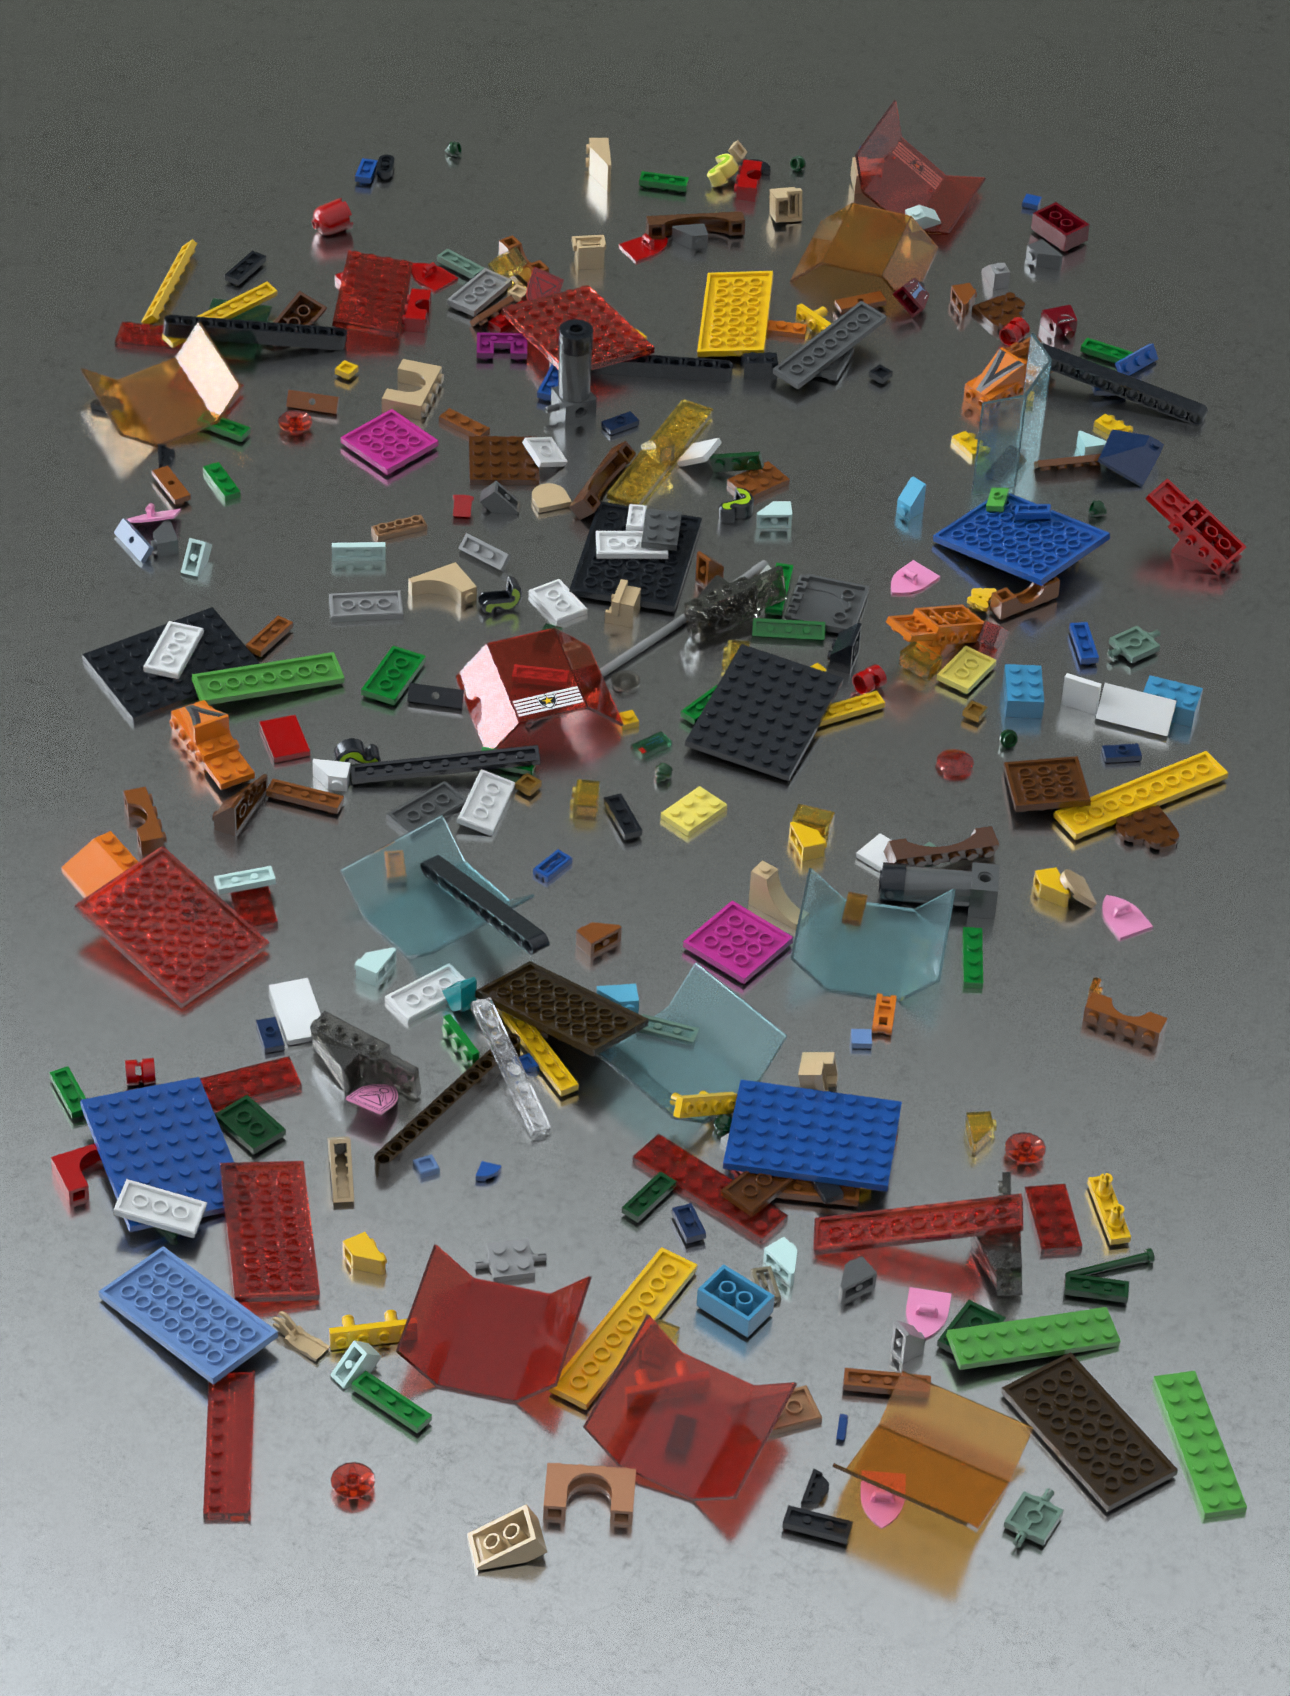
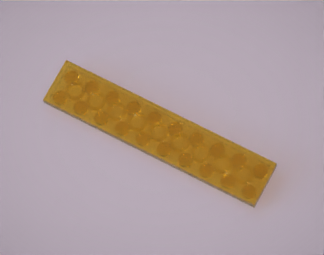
M682 399L607 492V499L627 506L629 504L642 505L711 418L713 409Z

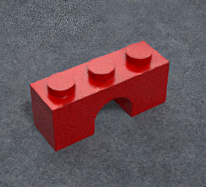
M743 159L742 166L739 165L734 185V193H737L736 200L755 202L762 174L761 161Z
M412 288L410 295H407V304H405L402 316V324L405 325V331L425 333L427 313L430 312L432 290Z

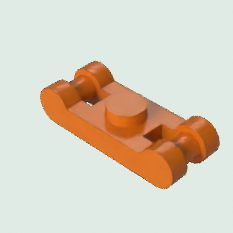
M877 993L872 1033L878 1034V1032H883L886 1035H892L896 995L889 997Z

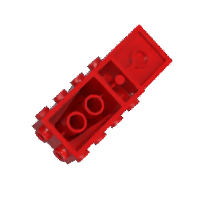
M1168 478L1145 498L1170 522L1168 528L1180 539L1171 550L1174 554L1207 565L1217 575H1220L1223 571L1228 572L1233 566L1232 563H1238L1243 557L1241 553L1247 547L1197 499L1192 502Z

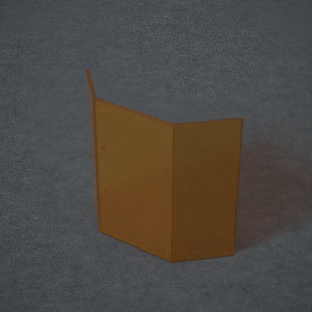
M851 203L819 223L790 282H794L821 265H827L881 277L890 289L895 292L913 278L923 282L938 251V247L912 216Z
M200 322L197 323L175 358L116 380L83 368L80 369L119 435L156 448L158 444L170 443L217 424L241 389V384Z
M902 1371L876 1429L847 1468L835 1463L833 1468L977 1533L1009 1486L1034 1427Z

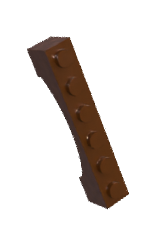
M742 211L646 216V232L652 239H665L666 236L672 235V226L705 224L707 231L726 233L729 236L745 235V218Z
M626 441L611 448L569 506L579 520L596 511L601 504L599 499L606 487L636 455V452Z
M989 826L975 828L972 835L962 842L941 847L913 844L908 842L906 838L890 840L883 852L889 863L923 867L932 864L939 865L945 862L955 863L966 859L973 860L980 857L989 858L996 853L1000 844L993 827Z

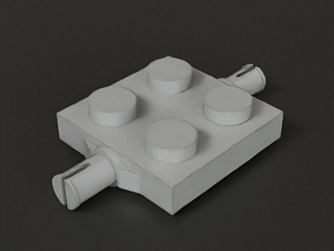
M528 1238L492 1242L486 1244L487 1260L475 1261V1269L488 1268L492 1274L493 1283L534 1278L535 1262L547 1261L546 1252L534 1254L530 1249Z

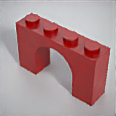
M95 1143L51 1157L52 1172L69 1205L89 1199V1185L82 1173L87 1167L96 1163H102Z

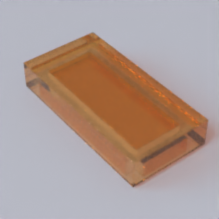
M848 892L841 923L861 926L868 895Z

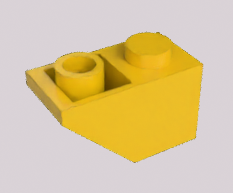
M1057 867L1036 870L1033 886L1039 898L1063 908L1067 907L1068 900L1071 898V892L1069 888L1065 889L1060 881L1062 874L1059 873Z
M366 1232L343 1241V1256L353 1269L379 1275L385 1274L386 1256L383 1252H379L374 1239L369 1238Z

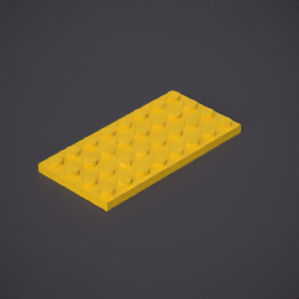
M773 271L715 272L707 274L697 349L698 357L742 356L743 353L751 352L765 353L774 277Z

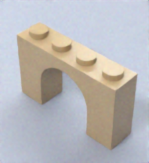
M403 359L398 367V382L418 386L421 389L415 392H403L387 388L382 397V412L393 409L404 417L421 420L428 411V405L432 404L434 394L438 392L439 384L443 383L444 374H442V367Z

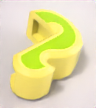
M722 154L715 158L718 164L707 173V177L713 187L722 186L725 184L726 179L738 172L739 166L731 154Z

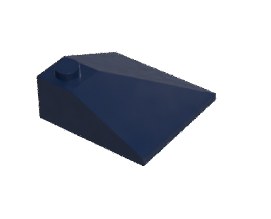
M1112 429L1098 458V462L1142 487L1155 465L1164 444L1149 435Z

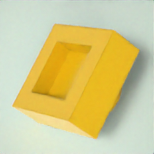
M346 360L335 368L336 375L348 380L359 371L358 365Z
M633 710L615 714V720L622 731L639 727V720Z

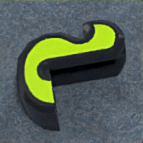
M735 488L734 500L719 505L718 519L728 524L733 523L735 518L744 519L751 516L754 508L753 495L744 488Z
M508 576L506 590L481 593L478 601L483 612L492 614L495 612V608L503 611L514 609L522 599V589L518 581L514 577Z
M355 738L343 740L335 747L333 752L334 761L348 762L349 759H352L361 764L381 762L380 751L376 745L370 744L369 747H365L361 740Z

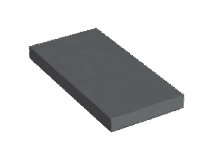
M443 781L387 813L386 819L412 839L462 810L467 798L446 781Z

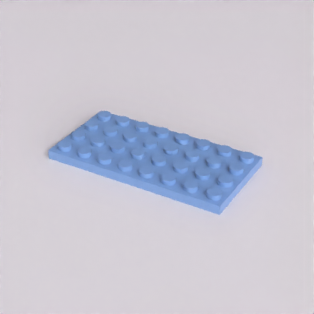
M164 1246L98 1291L99 1297L212 1384L218 1382L278 1338V1331Z

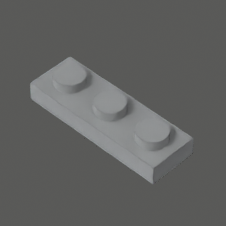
M468 533L465 534L458 548L503 572L511 558V555Z

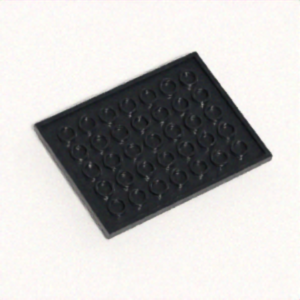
M601 502L595 512L569 592L578 597L611 602L612 594L616 593L620 580L623 579L628 580V586L641 588V607L675 612L703 518L688 515L681 516L677 551L668 550V559H597L596 531H626L629 506Z
M213 607L172 621L204 628V634L179 679L147 673L143 670L147 659L167 624L82 654L83 661L133 724L199 700L192 682V674L260 664Z
M741 644L685 740V746L789 781L841 688L844 678Z

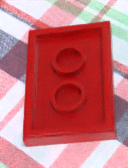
M296 715L259 722V727L274 763L310 756L309 746Z

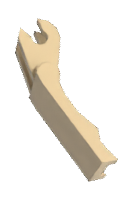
M281 1311L278 1314L284 1318L274 1317L272 1319L277 1322L272 1325L285 1336L283 1338L284 1343L313 1361H317L330 1348V1345L308 1334L301 1326H297L287 1313Z

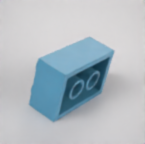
M1005 664L1003 675L1005 717L1042 719L1044 709L1042 667L1039 665Z
M1149 675L1143 692L1176 700L1177 703L1171 723L1192 727L1200 707L1203 688Z
M723 1264L698 1288L696 1306L748 1338L773 1313L775 1295Z

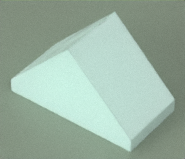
M1079 431L1076 446L1081 456L1101 454L1106 441Z

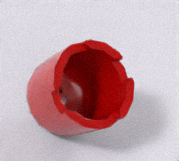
M342 198L336 199L314 210L313 228L317 229L324 236L352 229L353 222H350L349 218L352 213L346 201L342 202Z

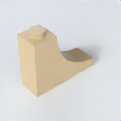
M456 562L408 579V593L411 596L420 594L443 595L453 599L460 606L477 600V586Z
M762 860L751 871L749 905L797 930L807 920V913L799 909L786 895L779 880L778 869Z
M348 1136L327 1138L333 1203L354 1201L351 1139Z

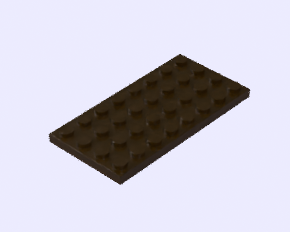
M531 961L475 990L476 998L593 1057L648 1026L649 1021L648 1018Z
M1071 1352L1002 1387V1395L1107 1512L1177 1475L1178 1469Z

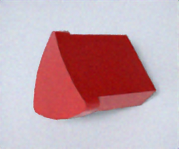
M453 495V518L471 519L474 497L470 495Z

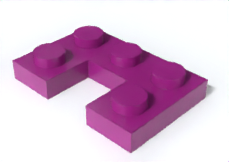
M477 332V358L494 359V348L510 349V359H527V333Z

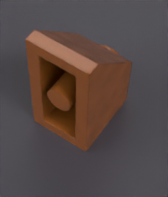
M971 283L951 286L950 300L960 316L965 318L975 304V298H977L976 289L972 287Z
M701 551L697 552L695 580L705 588L709 587L714 577L716 584L723 581L724 566Z
M591 922L576 930V945L591 958L620 942L622 927L616 924Z

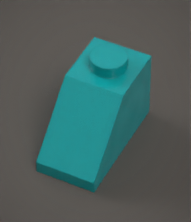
M475 977L458 981L442 990L452 1012L458 1010L464 1012L472 1007L471 1003L477 1001L475 997L477 980Z

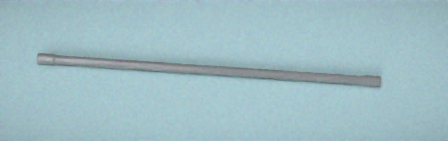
M765 560L760 561L750 570L709 596L702 605L718 599L721 600L755 576H758L769 565L768 562ZM691 609L573 686H577V689L566 691L570 692L579 689V692L558 696L557 698L581 693L688 622L687 614ZM573 697L565 698V699H561V700H557V702H558V701L567 700V699H571V698H573ZM557 708L529 714L524 718V722L527 726L531 727Z

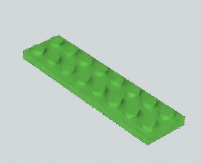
M334 652L192 674V682L199 700H205L208 705L342 684L345 681Z
M1107 1307L947 1330L946 1334L959 1370L1064 1355L1070 1352L1077 1353L1117 1347L1121 1342Z
M1187 1371L1154 1376V1387L1203 1518L1246 1513L1247 1505L1196 1372Z

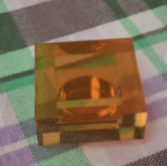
M1093 978L1087 1002L1093 992L1103 993V988L1100 987L1102 979Z

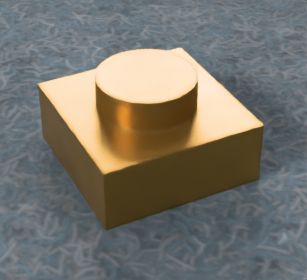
M971 700L964 708L962 716L979 723L987 713L988 707Z
M526 773L515 782V788L529 796L542 786V781L529 773Z

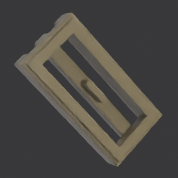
M771 1266L750 1269L752 1282L760 1286L756 1274L758 1273L763 1289L770 1292L764 1272H767L775 1295L774 1301L781 1303V1295Z

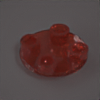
M957 749L941 752L936 760L937 766L943 771V775L949 778L954 775H969L972 773L974 766L973 758L968 753Z

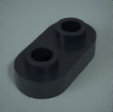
M382 155L378 159L377 176L382 179H387L393 174L395 158L392 155Z

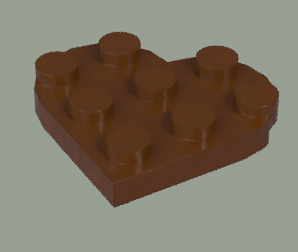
M1012 292L972 306V312L997 332L998 329L1001 330L1014 318H1022L1023 311L1025 310V302L1016 297Z
M1159 805L1135 812L1127 817H1118L1116 820L1115 833L1122 842L1127 840L1134 842V845L1143 844L1148 849L1150 847L1160 849L1159 852L1162 853L1175 849L1179 841L1178 830Z

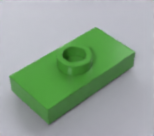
M991 488L986 511L1004 512L1009 496V488Z

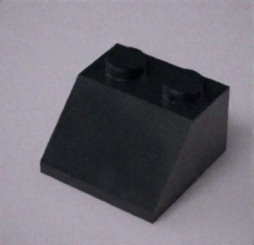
M751 352L742 354L740 360L744 380L777 379V376L773 374V368L778 365L777 353Z
M857 623L841 631L837 639L833 640L832 651L829 650L827 661H830L829 669L850 674L859 653L862 623Z

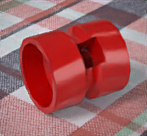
M1014 318L1000 330L999 338L1001 342L1008 347L1013 343H1019L1029 334V325L1023 318Z
M877 664L854 674L852 677L854 689L860 695L873 692L887 683L884 670Z
M154 1058L142 1059L141 1062H138L136 1059L125 1060L127 1086H138L140 1082H143L144 1085L156 1084ZM141 1069V1075H136L135 1070Z

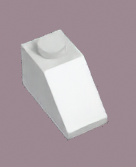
M313 759V776L328 790L347 792L351 778V763Z

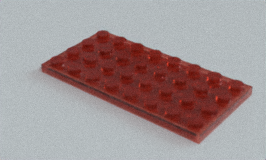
M348 251L332 326L398 338L413 262L376 256L375 254H365L358 251Z
M304 1161L220 1163L233 1298L238 1302L319 1300L320 1289Z

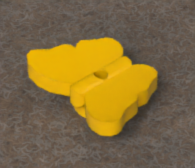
M973 588L971 596L967 598V603L986 612L988 611L991 595L993 592H996V589Z

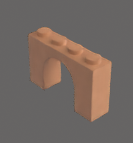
M547 1463L543 1519L565 1521L567 1500L570 1494L582 1487H596L603 1490L611 1500L610 1524L632 1525L636 1469Z

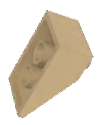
M589 138V144H586V154H589V158H586L585 161L586 167H589V174L607 192H610L611 157L609 139Z
M527 1504L468 1533L477 1570L525 1563L547 1553L539 1519Z

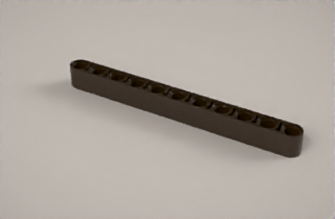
M514 1033L504 1035L374 1155L375 1175L380 1178L391 1176L511 1065V1060L520 1056V1037Z

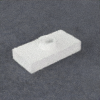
M629 504L626 531H643L646 505Z

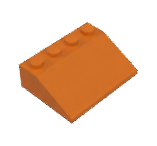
M111 831L94 838L61 867L62 871L101 915L152 893L151 875Z

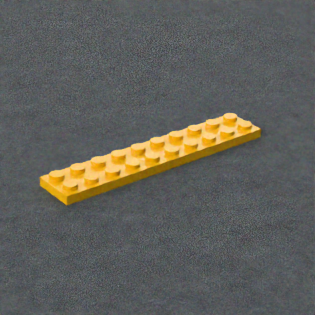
M1204 751L1090 797L1091 806L1068 807L1054 812V818L1077 840L1116 824L1118 817H1127L1135 812L1163 805L1227 779L1228 772L1207 751Z
M661 1247L550 1384L549 1392L587 1410L695 1274L698 1264Z

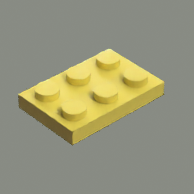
M965 646L937 674L936 680L968 694L996 666L997 660Z
M699 786L661 812V819L689 837L725 812L727 804Z

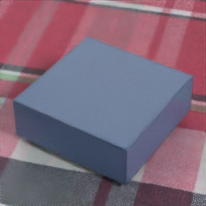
M851 1029L852 1048L872 1049L871 1029Z
M432 1154L413 1160V1166L420 1179L440 1173V1168Z

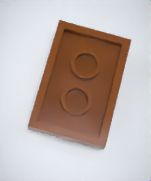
M767 461L764 463L763 470H747L727 479V485L734 491L735 488L739 487L748 490L753 495L754 500L789 485L790 479Z

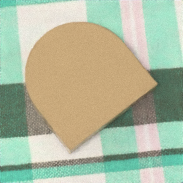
M541 484L532 491V502L538 513L566 508L572 503L565 489L557 484Z
M1068 869L1062 872L1060 881L1065 889L1069 888L1074 893L1072 896L1074 899L1093 908L1097 903L1085 878Z

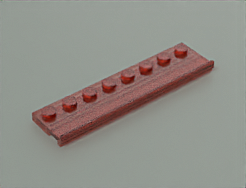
M255 1371L228 1373L215 1384L209 1382L203 1519H231V1516H244V1519H249V1516H251Z

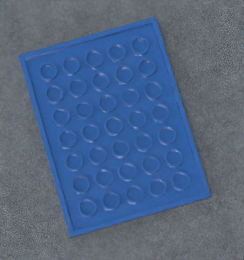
M1010 493L1004 512L986 511L988 501L986 500L933 535V542L1040 586L1110 539L1109 532L1051 510L1050 519L1015 520L1016 505L1036 503Z
M200 1077L81 1100V1109L117 1200L126 1179L207 1202L203 1217L250 1207L251 1201ZM124 1218L129 1232L153 1227Z
M740 1080L723 1161V1169L742 1172L749 1171V1173H762L777 1177L888 1192L902 1101Z

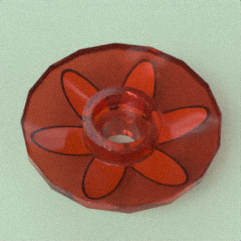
M300 410L287 411L278 419L280 428L290 433L304 432L312 426L313 422L308 413Z
M1020 1132L1013 1134L1007 1139L1005 1151L1013 1161L1021 1164L1037 1163L1044 1157L1046 1146L1037 1135Z
M350 1462L340 1465L333 1471L331 1476V1486L335 1493L347 1499L362 1498L368 1495L375 1485L374 1473L368 1466L362 1463Z

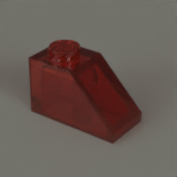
M985 621L977 641L982 643L981 647L991 650L992 647L998 649L1008 636L1009 631L1001 626Z

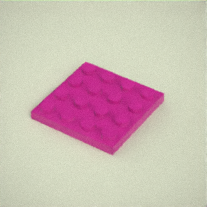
M393 409L341 437L343 445L387 475L438 446L436 438Z
M732 900L685 939L683 947L745 984L792 944L793 936Z

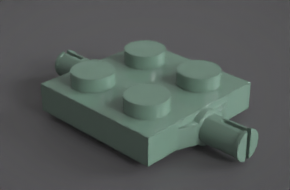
M1137 625L1110 637L1109 644L1115 649L1109 651L1108 654L1111 658L1123 655L1129 662L1134 663L1160 651V644L1154 638L1160 637L1161 633L1158 629L1148 633Z
M1047 1488L1042 1497L1034 1496L1024 1491L1005 1519L1003 1527L1018 1534L1013 1540L1015 1546L1021 1547L1026 1538L1042 1546L1046 1543L1063 1516L1064 1511L1050 1502L1055 1494L1052 1489L1050 1491V1488Z

